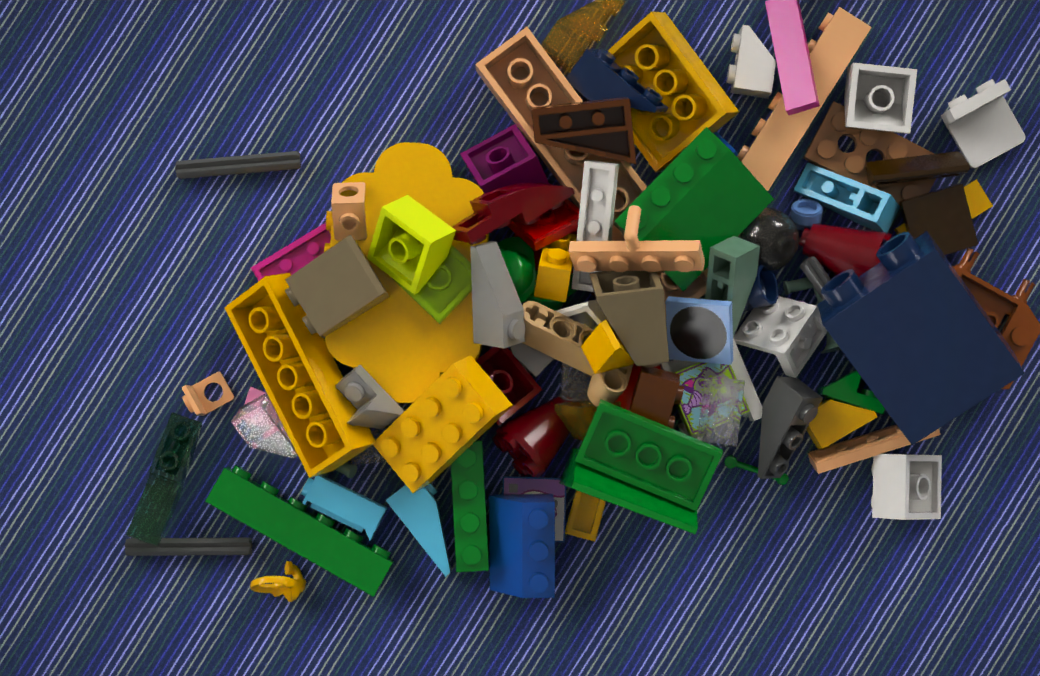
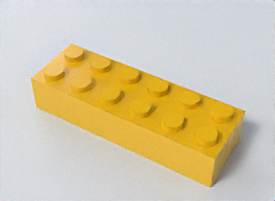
M291 273L265 276L224 308L309 478L336 470L375 444L376 441L369 427L349 425L347 423L357 409L335 387L343 376L329 352L324 338L320 337L317 332L313 335L310 333L302 320L306 316L305 311L300 304L295 307L285 292L289 288L285 279L290 277Z

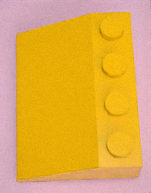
M651 11L608 50L616 58L614 62L622 69L627 68L639 77L637 82L644 88L649 87L658 92L663 98L661 102L668 107L666 112L656 113L631 108L634 144L655 172H659L669 165L706 127L714 133L739 113L736 106L666 12Z

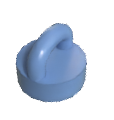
M812 199L795 201L791 206L790 212L792 226L804 231L805 227L811 229L813 224H821L823 207Z

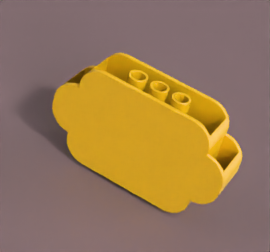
M404 142L395 144L387 148L380 155L376 162L374 173H357L342 182H364L366 186L367 238L365 240H355L366 259L382 206L409 195L452 227L474 214L470 201L484 194L482 189L472 181L453 177L451 166L446 156L436 147L424 143ZM346 190L341 192L340 195L350 197L358 192ZM327 211L326 230H329L331 240L330 243H325L324 252L341 241L334 239L332 211ZM489 233L486 234L487 238L477 244L470 245L466 242L453 240L452 245L471 263L470 246L488 242ZM368 260L390 297L325 336L326 346L331 355L340 363L351 368L361 365L396 403L412 404L453 363L470 355L475 360L479 358L482 345L473 342L472 291L439 324L392 277Z

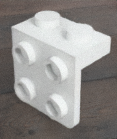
M993 79L975 88L978 94L969 99L964 94L948 103L950 109L941 115L960 152L969 163L970 168H977L1025 141V134L1003 96L1011 91L1005 79L996 84Z

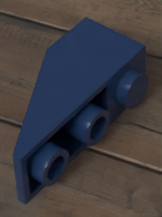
M603 48L586 49L566 77L571 86L588 100L628 97L630 99V107L654 113L666 112L668 110V107L661 102L663 98L658 92L649 87L644 88L637 82L639 77L627 68L622 69L614 62L616 58Z

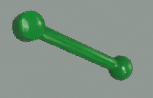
M728 455L725 458L724 463L727 468L738 467L758 474V467L737 461V458L733 455ZM785 473L781 478H773L780 485H785L789 481V477Z

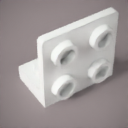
M778 296L777 302L773 305L753 308L734 335V340L736 344L776 355L785 375L796 378L827 333V330L822 324L820 312L816 305Z

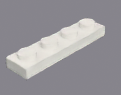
M594 160L584 161L576 241H611L619 164ZM573 268L571 289L594 292L590 281V274L588 272L575 271Z

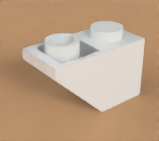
M742 25L739 34H733L731 52L736 53L735 64H729L726 83L732 84L730 93L768 98L772 93L776 60L751 27Z

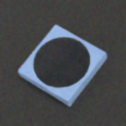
M668 296L665 304L669 359L731 365L733 362L732 301Z

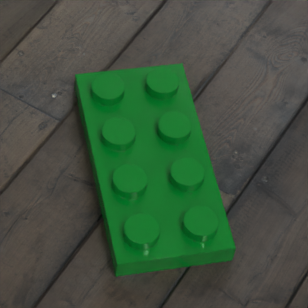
M600 399L575 456V461L697 511L723 455V450Z

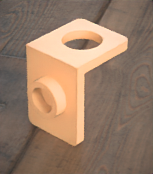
M364 182L333 184L331 207L335 240H343L349 235L354 240H365L367 238L366 186ZM346 190L358 192L350 197L340 195L341 192Z
M216 372L192 386L185 385L182 387L185 394L182 396L186 407L190 413L195 412L197 416H204L234 399V394L221 372ZM210 383H218L223 389V395L218 401L212 402L205 396V388Z

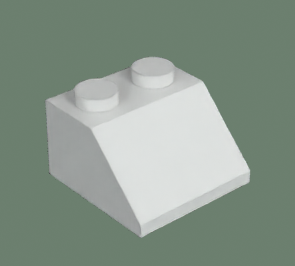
M852 63L847 68L844 94L845 127L910 134L917 69Z
M880 454L873 456L871 469L873 475L872 518L900 520L941 519L942 455Z

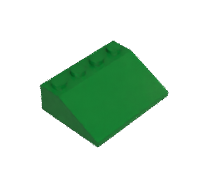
M706 127L614 221V225L624 234L628 208L632 205L639 206L642 209L637 235L639 241L700 240L705 259V270L709 263L710 247L732 236L738 237L774 198L735 154ZM703 271L662 272L684 292Z
M571 449L559 484L696 534L698 529L697 511L575 461L578 449Z

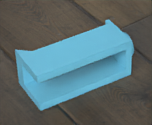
M322 475L315 476L314 479L308 478L301 492V495L305 496L302 504L307 505L311 502V508L360 532L365 530L369 541L373 539L388 508Z

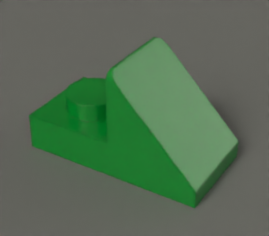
M857 370L819 388L817 393L834 401L875 411L877 415H883L885 408L872 391L862 388L860 393L857 392L861 380Z

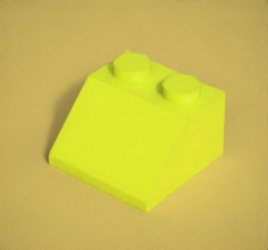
M406 195L382 206L367 259L415 295L448 257L456 230L412 197Z

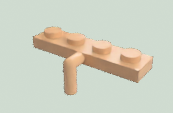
M636 205L628 208L624 232L625 241H570L568 250L574 270L588 273L593 271H703L705 259L700 240L639 241L637 235L642 209Z

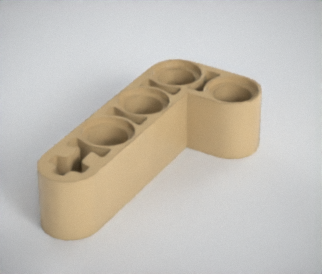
M527 301L523 303L525 342L522 343L592 376L587 395L596 407L600 399L613 404L626 389L633 365L595 374L581 348L594 329L538 302Z

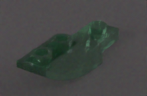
M173 412L171 413L150 466L149 478L126 534L128 537L159 547L169 518L172 519L200 435L202 422Z

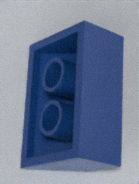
M553 494L489 495L490 590L520 598H555V501Z

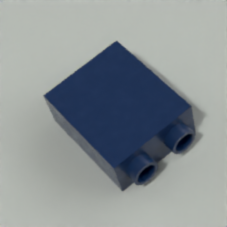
M928 231L916 239L909 232H903L894 236L877 251L876 256L880 263L859 277L853 269L839 273L821 289V294L825 300L818 304L823 326L911 445H914L1025 374L1014 351Z

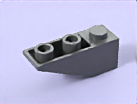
M776 377L763 402L758 477L760 479L781 478L789 467V461L794 451L802 443L803 435L809 423L818 413V406L823 398L797 377Z

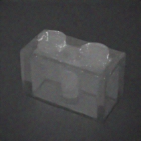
M715 376L704 379L697 434L698 440L714 446H737L745 381Z

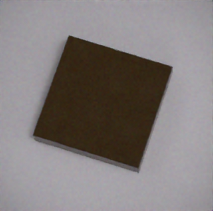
M958 183L899 201L906 230L914 239L928 231L944 255L978 245L963 184Z

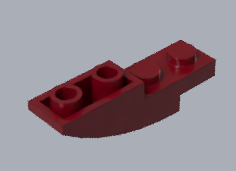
M520 183L487 192L470 201L474 214L452 226L456 230L453 240L473 245L484 241L487 238L486 234L494 229L504 228L511 222H518L523 225L533 224L546 211L557 209L564 205V200L575 194L574 190L570 187L545 183Z

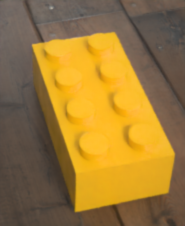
M470 355L453 363L375 440L376 443L373 446L410 491L415 493L432 483L513 405Z

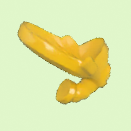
M286 561L284 567L285 574H292L293 578L286 576L259 577L251 581L250 589L254 592L270 593L274 597L283 594L288 602H293L304 591L306 580L303 578L301 570L297 565H294L291 561Z

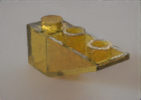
M595 0L564 16L555 23L541 46L554 63L570 73L593 40L599 43L608 29L604 24L610 15L616 17L626 1Z

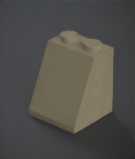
M351 235L285 279L289 285V288L285 290L287 296L295 307L300 304L306 313V316L302 318L306 327L312 335L317 332L322 338L390 297Z
M602 271L589 273L596 301L635 365L652 368L659 366L661 363L669 362L664 290L658 273L647 271Z

